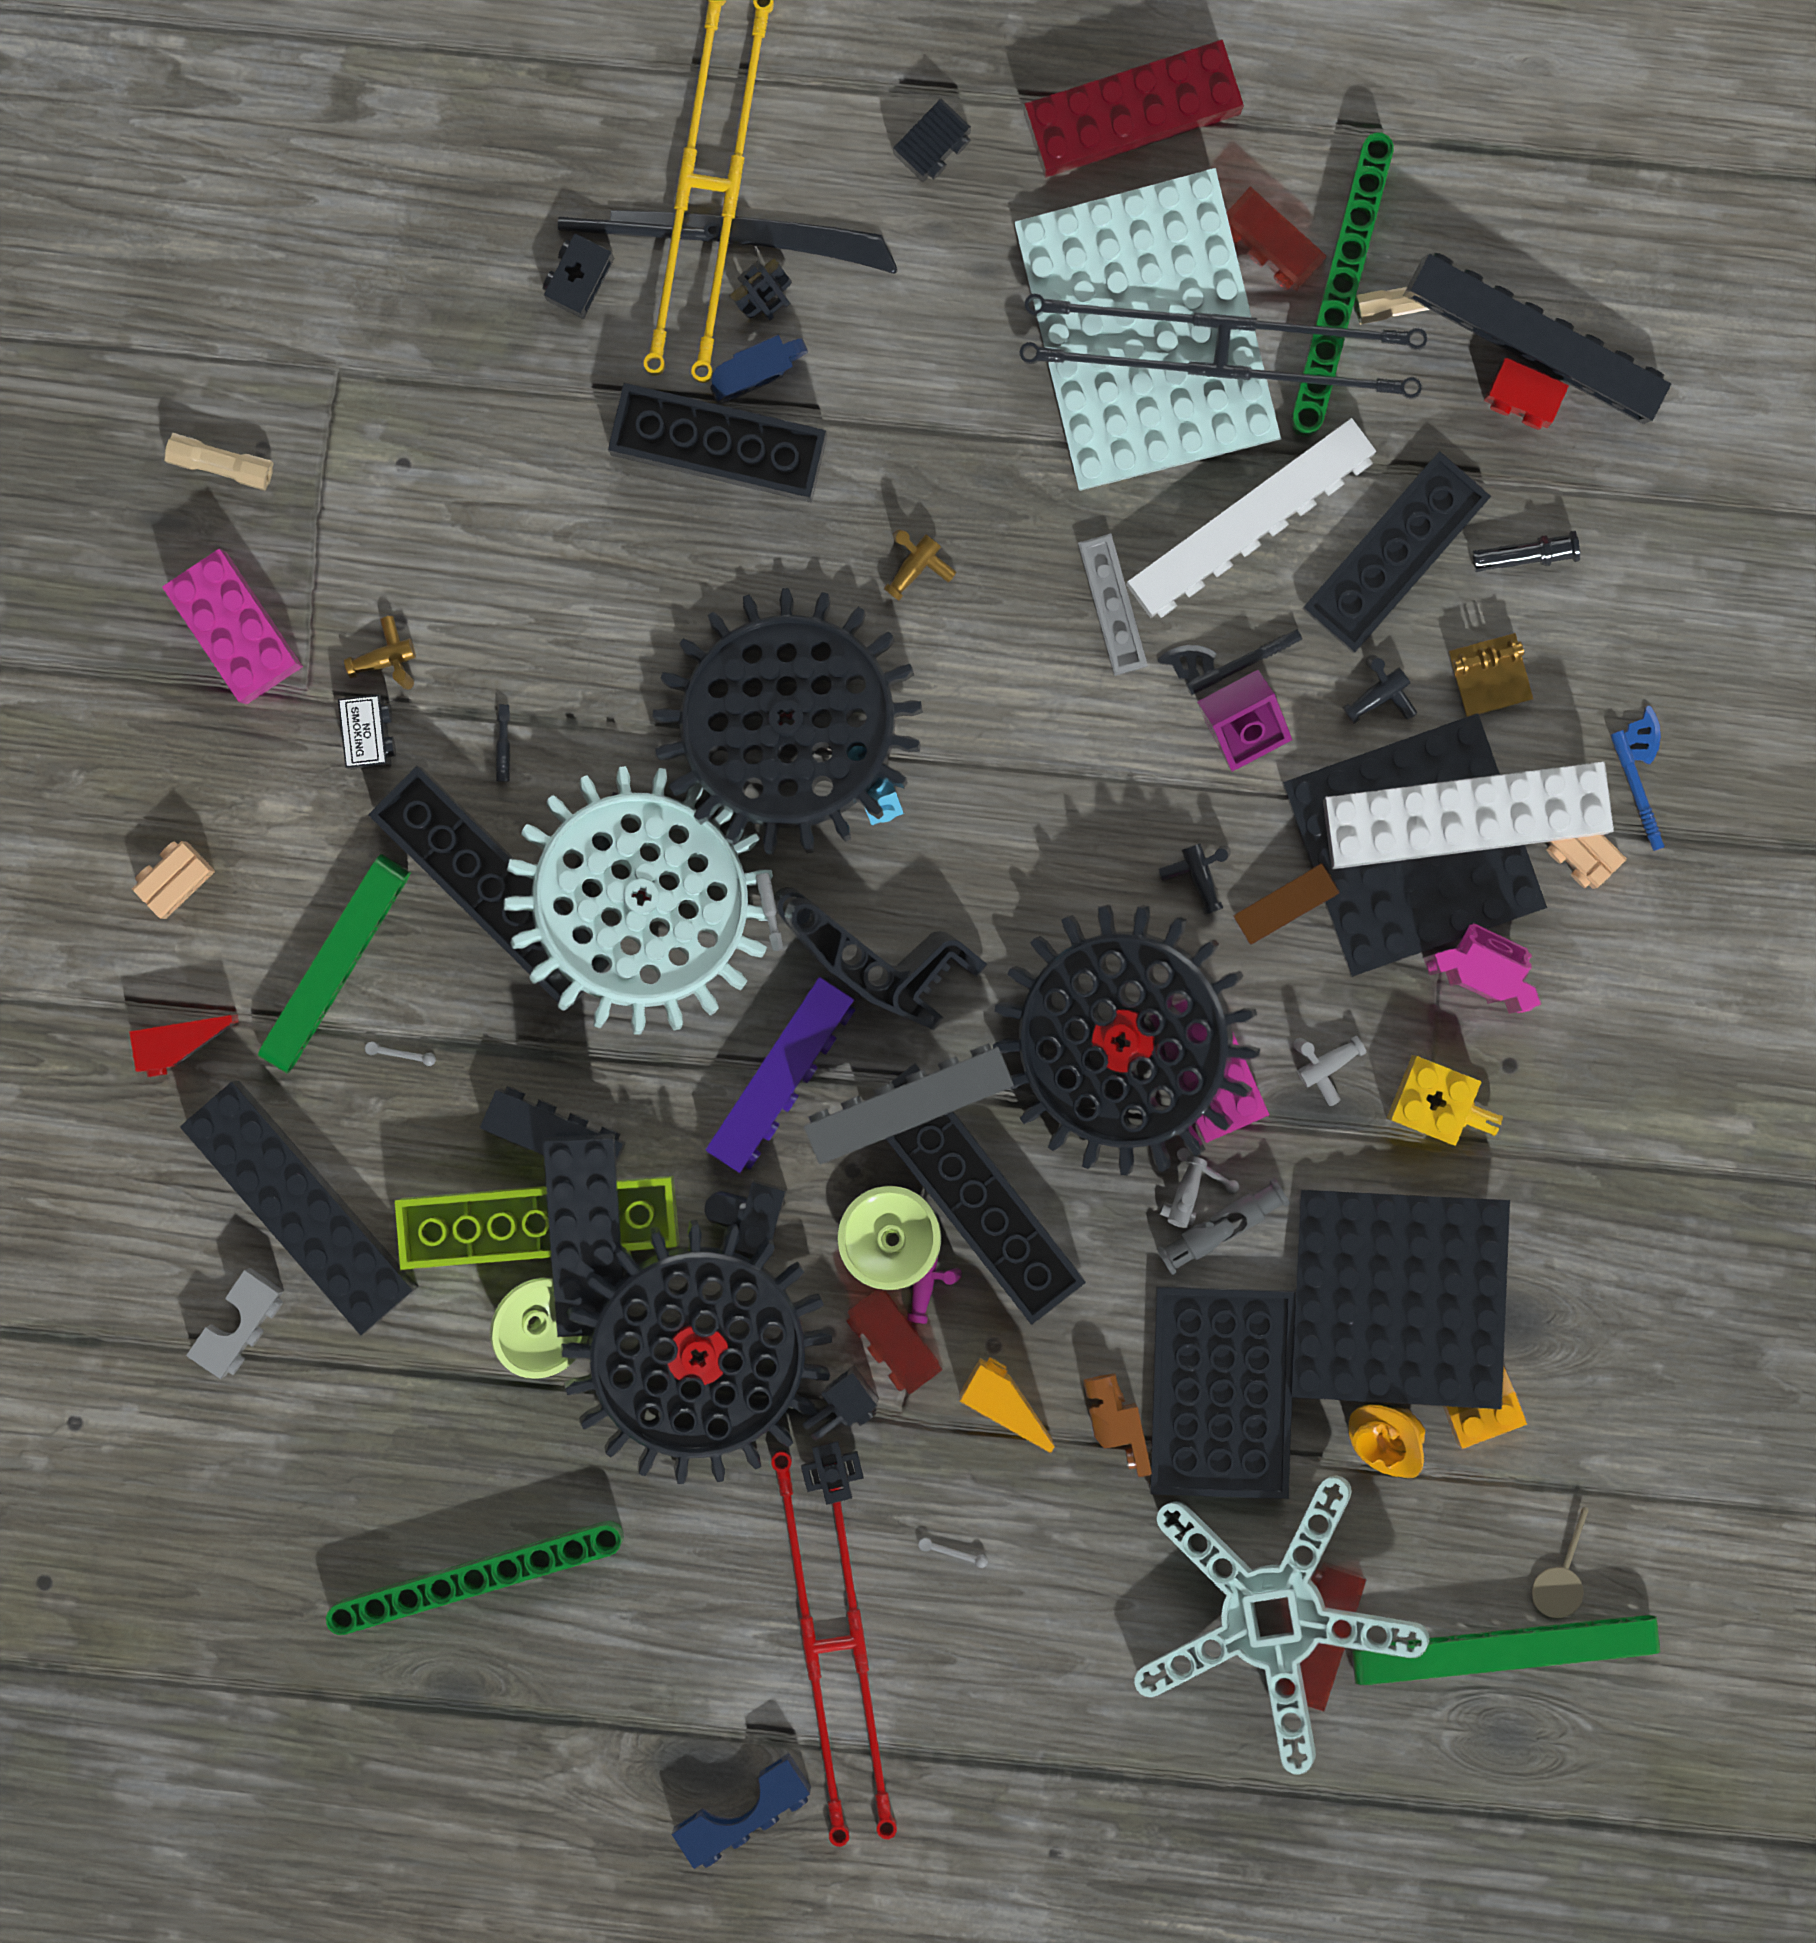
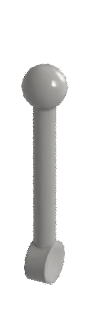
M368 1042L365 1046V1051L368 1055H376L377 1053L422 1061L426 1066H432L436 1061L435 1055L432 1053L422 1055L380 1047L376 1042Z
M1180 1148L1177 1151V1157L1181 1161H1187L1188 1156H1192L1187 1148ZM1206 1166V1170H1202L1226 1186V1190L1229 1193L1234 1194L1239 1190V1183L1237 1181H1229L1208 1166Z
M923 1537L919 1541L918 1546L922 1551L926 1552L931 1549L974 1562L979 1568H984L988 1564V1558L985 1555L974 1556L932 1543V1540L928 1537Z

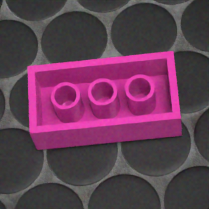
M220 548L162 586L238 702L247 705L303 667L228 553Z
M1184 999L1173 1004L1176 1010L1185 1012L1188 1003ZM1150 1014L1148 1017L1156 1031L1159 1028V1019L1155 1014ZM1194 1023L1192 1026L1193 1036L1197 1040L1204 1041L1207 1037L1206 1028L1200 1023ZM1233 1033V1044L1239 1045ZM1166 1042L1164 1045L1165 1055L1170 1059H1177L1179 1049L1176 1044ZM1232 1057L1228 1076L1243 1081L1252 1087L1251 1094L1247 1097H1240L1224 1089L1221 1090L1213 1104L1226 1113L1234 1123L1229 1129L1223 1131L1203 1115L1195 1124L1205 1143L1269 1116V1112L1246 1060ZM1185 1071L1183 1075L1185 1085L1192 1089L1197 1088L1198 1077L1191 1071Z

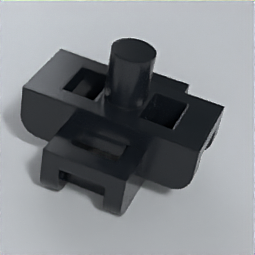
M775 258L770 260L765 266L756 261L737 277L742 285L729 295L747 318H752L761 311L771 321L775 318L773 313L782 305L785 307L790 305L783 292L791 285L792 280ZM772 297H777V299L774 300L770 305L766 306L765 303H767Z
M839 1441L812 1447L815 1461L801 1465L807 1493L822 1489L826 1505L852 1499L853 1496L849 1482L864 1479L858 1451L842 1454ZM810 1470L812 1472L814 1483L812 1482ZM839 1487H844L843 1489H839V1490H835V1491H831V1492H830L831 1489H835V1488H839Z

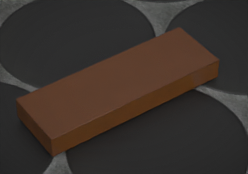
M1321 863L1234 914L1233 917L1250 945L1338 895L1340 890L1324 863Z

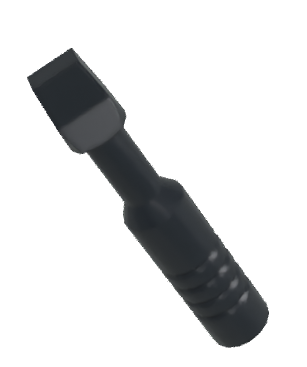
M498 704L499 739L496 743V782H510V742L508 740L510 709L508 704Z

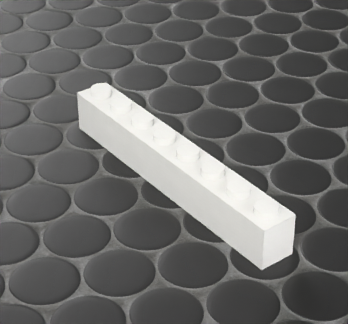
M1351 418L1130 579L1126 586L1150 618L1157 613L1160 618L1164 617L1177 607L1175 603L1177 598L1184 593L1190 598L1205 587L1203 579L1212 573L1219 577L1233 566L1230 560L1240 552L1246 557L1261 546L1258 539L1269 532L1273 537L1289 525L1286 521L1288 517L1295 512L1302 516L1317 505L1314 498L1324 491L1329 496L1345 484L1342 478L1351 471L1357 476L1371 466L1373 463L1370 458L1376 453V450Z

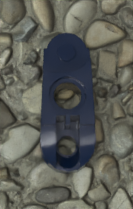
M777 335L733 354V359L719 365L712 375L710 389L716 402L721 404L731 401L782 378L783 373L793 367L791 362L809 352L803 338L783 344L780 336Z

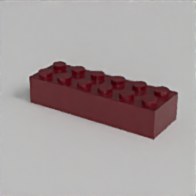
M1222 39L1025 103L1024 116L1044 178L1241 115L1244 103Z

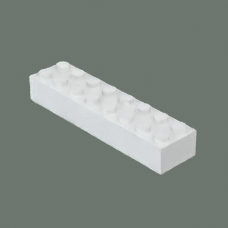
M1605 762L1326 797L1323 800L1332 869L1605 835L1614 831Z

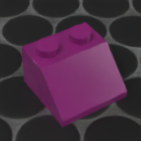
M1259 670L1197 702L1206 725L1232 772L1293 740L1276 696Z

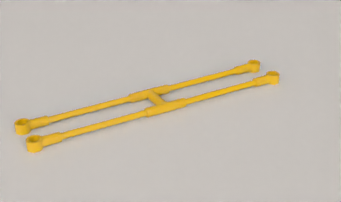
M707 0L708 6L704 25L706 34L687 147L683 150L674 203L676 213L657 326L653 330L650 352L644 359L646 372L652 376H658L665 370L663 359L667 334L665 325L684 211L688 209L692 187L725 192L721 214L724 218L704 336L701 337L697 362L693 364L691 369L692 376L698 383H707L712 379L713 370L710 365L714 345L712 336L731 222L735 218L745 160L743 150L762 38L765 37L769 13L774 8V0H769L770 3L766 7H760L757 4L759 0H753L755 16L752 36L754 38L735 152L731 156L727 179L693 174L697 155L695 146L714 32L718 29L721 6L726 3V0ZM653 359L661 362L660 367L656 370L648 367L649 362ZM699 367H706L708 374L704 377H699L696 375V371Z

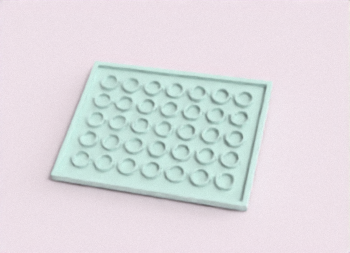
M1216 168L1014 222L1031 293L1040 294L1044 299L1070 301L1071 304L1180 314L1194 315L1197 312L1251 317ZM1034 299L1033 302L1037 311L1041 308L1042 302L1039 299ZM1072 312L1069 315L1043 313L1037 316L1045 348L1064 349L1065 352L1179 363H1189V361L1214 363L1217 328L1193 326V323ZM1231 330L1227 364L1251 366L1255 370H1264L1254 331ZM1064 361V363L1048 362L1080 491L1281 439L1267 379L1251 378L1250 380L1188 375V372L1073 361Z

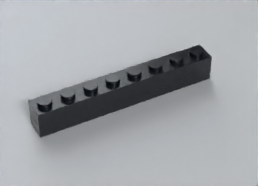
M1429 253L1421 259L1403 296L1642 424L1654 420L1672 383L1663 379L1665 375L1652 367L1646 366L1644 369L1634 364L1635 359L1625 352L1616 350L1614 353L1603 347L1605 343L1593 335L1586 334L1584 337L1573 331L1574 326L1571 323L1560 318H1556L1555 321L1543 315L1544 310L1538 305L1531 302L1523 304L1513 299L1514 294L1504 287L1496 285L1493 288L1482 282L1484 278L1480 274L1469 269H1465L1464 272L1452 266L1453 261L1440 253L1431 255Z

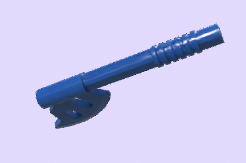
M1646 706L1641 720L1628 724L1625 733L1622 730L1611 734V738L1634 796L1647 838H1649L1652 849L1655 851L1665 846L1634 761H1643L1646 764H1651L1660 746L1661 732L1658 718L1652 707ZM1650 728V734H1637L1638 729ZM1635 743L1647 744V749H1630L1629 745Z

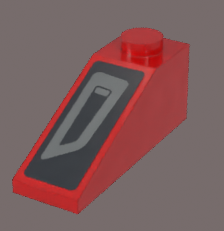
M238 1014L129 1031L135 1071H146L147 1078L168 1074L167 1067L179 1065L239 1021Z

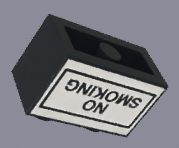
M381 695L338 699L345 768L355 770L391 766V757H396L394 737H388L387 723H392L390 702H385L384 697Z

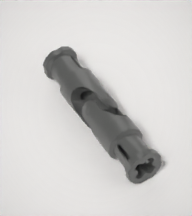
M1273 1178L1268 1186L1253 1195L1250 1193L1244 1195L1214 1214L1210 1221L1193 1226L1183 1232L1181 1238L1165 1248L1160 1246L1156 1250L1171 1275L1177 1273L1176 1269L1192 1259L1199 1260L1212 1252L1220 1242L1231 1240L1265 1220L1266 1214L1281 1205L1286 1207L1290 1205V1202L1276 1179ZM1236 1212L1242 1213V1221L1234 1229L1226 1215Z

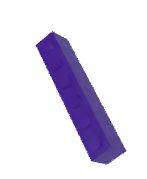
M819 977L705 1151L739 1173L744 1167L751 1170L761 1155V1152L756 1150L763 1138L770 1141L780 1126L775 1121L782 1109L789 1112L799 1095L794 1092L801 1080L806 1084L809 1082L818 1068L817 1065L813 1064L814 1060L820 1052L825 1055L828 1053L837 1039L832 1033L839 1023L846 1026L856 1009L851 1004L855 999L823 978Z

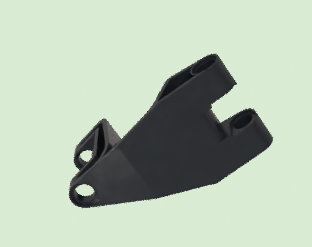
M784 887L779 889L774 895L777 914L809 953L827 970L834 973L871 1003L924 1025L933 1031L942 1022L944 1017L919 998L923 991L928 995L931 993L932 989L928 984L932 980L937 984L942 978L937 973L941 968L948 972L951 968L946 963L949 958L952 957L975 977H978L988 965L955 937L943 931L931 933L898 965H891L834 921L798 890L792 887ZM790 897H797L796 899H793L791 902L788 903L786 911L784 912L783 904L785 900ZM849 945H856L857 951L855 956L850 960H843L842 952L844 948ZM875 966H882L881 977L878 980L869 981V971Z

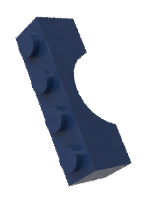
M787 1753L760 1771L758 1778L760 1784L759 1799L745 1814L734 1818H722L702 1808L674 1826L671 1835L693 1869L702 1864L705 1868L711 1866L722 1857L720 1852L729 1846H732L733 1849L742 1846L751 1838L749 1835L751 1832L759 1827L762 1830L770 1828L779 1821V1814L788 1808L793 1812L809 1801L807 1796L810 1795L811 1786L790 1753Z

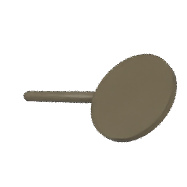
M1583 1507L1563 1566L1545 1569L1533 1582L1531 1590L1533 1602L1537 1609L1548 1617H1567L1573 1614L1582 1603L1584 1596L1583 1585L1579 1577L1569 1570L1589 1511L1588 1507Z

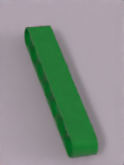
M383 854L376 858L258 1052L260 1058L287 1074L292 1070L405 886L411 871Z

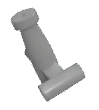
M1354 1036L1350 1039V1043L1327 1052L1319 1058L1314 1054L1315 1048L1312 1043L1303 1038H1297L1293 1043L1294 1049L1305 1055L1310 1061L1309 1064L1297 1070L1304 1085L1308 1088L1316 1083L1328 1105L1333 1106L1337 1104L1341 1099L1328 1076L1340 1069L1356 1055L1362 1056L1367 1053L1358 1036Z
M1188 1156L1186 1165L1188 1168L1177 1189L1173 1205L1164 1202L1160 1211V1215L1168 1217V1222L1178 1227L1186 1228L1188 1225L1193 1226L1197 1214L1192 1212L1198 1194L1201 1172L1206 1170L1207 1161L1195 1156Z

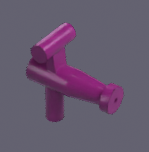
M937 1257L930 1271L913 1284L912 1312H908L907 1320L926 1324L928 1316L925 1314L933 1291L934 1280L940 1279L945 1284L951 1285L961 1279L962 1271L957 1267L948 1271H936Z

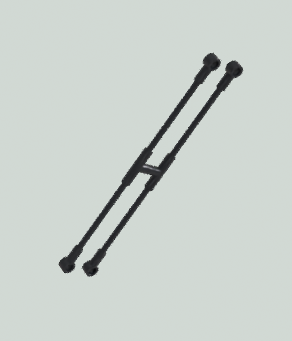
M1036 293L1029 295L1025 300V308L1033 316H1040L1043 313L1069 315L1072 312L1193 323V326L1217 328L1214 363L1195 361L1179 363L1065 352L1064 349L1038 347L1033 342H1027L1021 346L1019 351L1021 359L1026 364H1035L1038 361L1055 363L1073 361L1188 372V375L1241 380H1250L1251 378L1376 389V392L1402 394L1407 399L1417 398L1422 391V384L1415 377H1408L1405 380L1377 378L1376 381L1255 370L1251 366L1227 364L1231 330L1255 332L1256 329L1381 340V343L1408 345L1409 348L1417 351L1423 349L1427 344V334L1421 328H1413L1410 331L1383 329L1381 332L1258 321L1257 318L1221 314L1195 312L1192 315L1071 304L1070 301L1044 299L1040 294ZM1034 299H1039L1042 302L1041 308L1037 311H1033L1029 307L1030 302ZM1419 333L1423 336L1424 340L1420 345L1411 343L1410 337L1413 334ZM1030 347L1035 348L1036 356L1032 359H1026L1024 357L1025 350ZM1409 382H1414L1418 386V391L1414 394H1408L1405 391V385Z

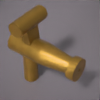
M896 530L893 534L894 541L904 545L911 552L903 562L890 585L887 583L883 588L898 601L903 597L901 593L922 573L926 566L948 583L957 573L935 555L941 546L926 534L916 546L909 540L910 537L907 532Z
M393 616L383 617L380 621L387 646L375 649L354 660L352 657L344 659L347 674L352 679L358 677V673L393 666L395 669L392 674L393 679L404 689H411L414 686V680L405 672L402 662L416 658L415 648L411 639L400 641Z

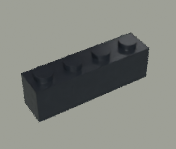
M506 1086L505 1091L502 1089L495 1091L480 1126L481 1129L544 1155V1137L614 1134L617 1165L626 1143L619 1140L620 1133L604 1126L601 1127L600 1131L587 1126L588 1119L574 1113H570L568 1118L556 1113L557 1106L538 1099L537 1104L524 1099L526 1093L513 1087Z

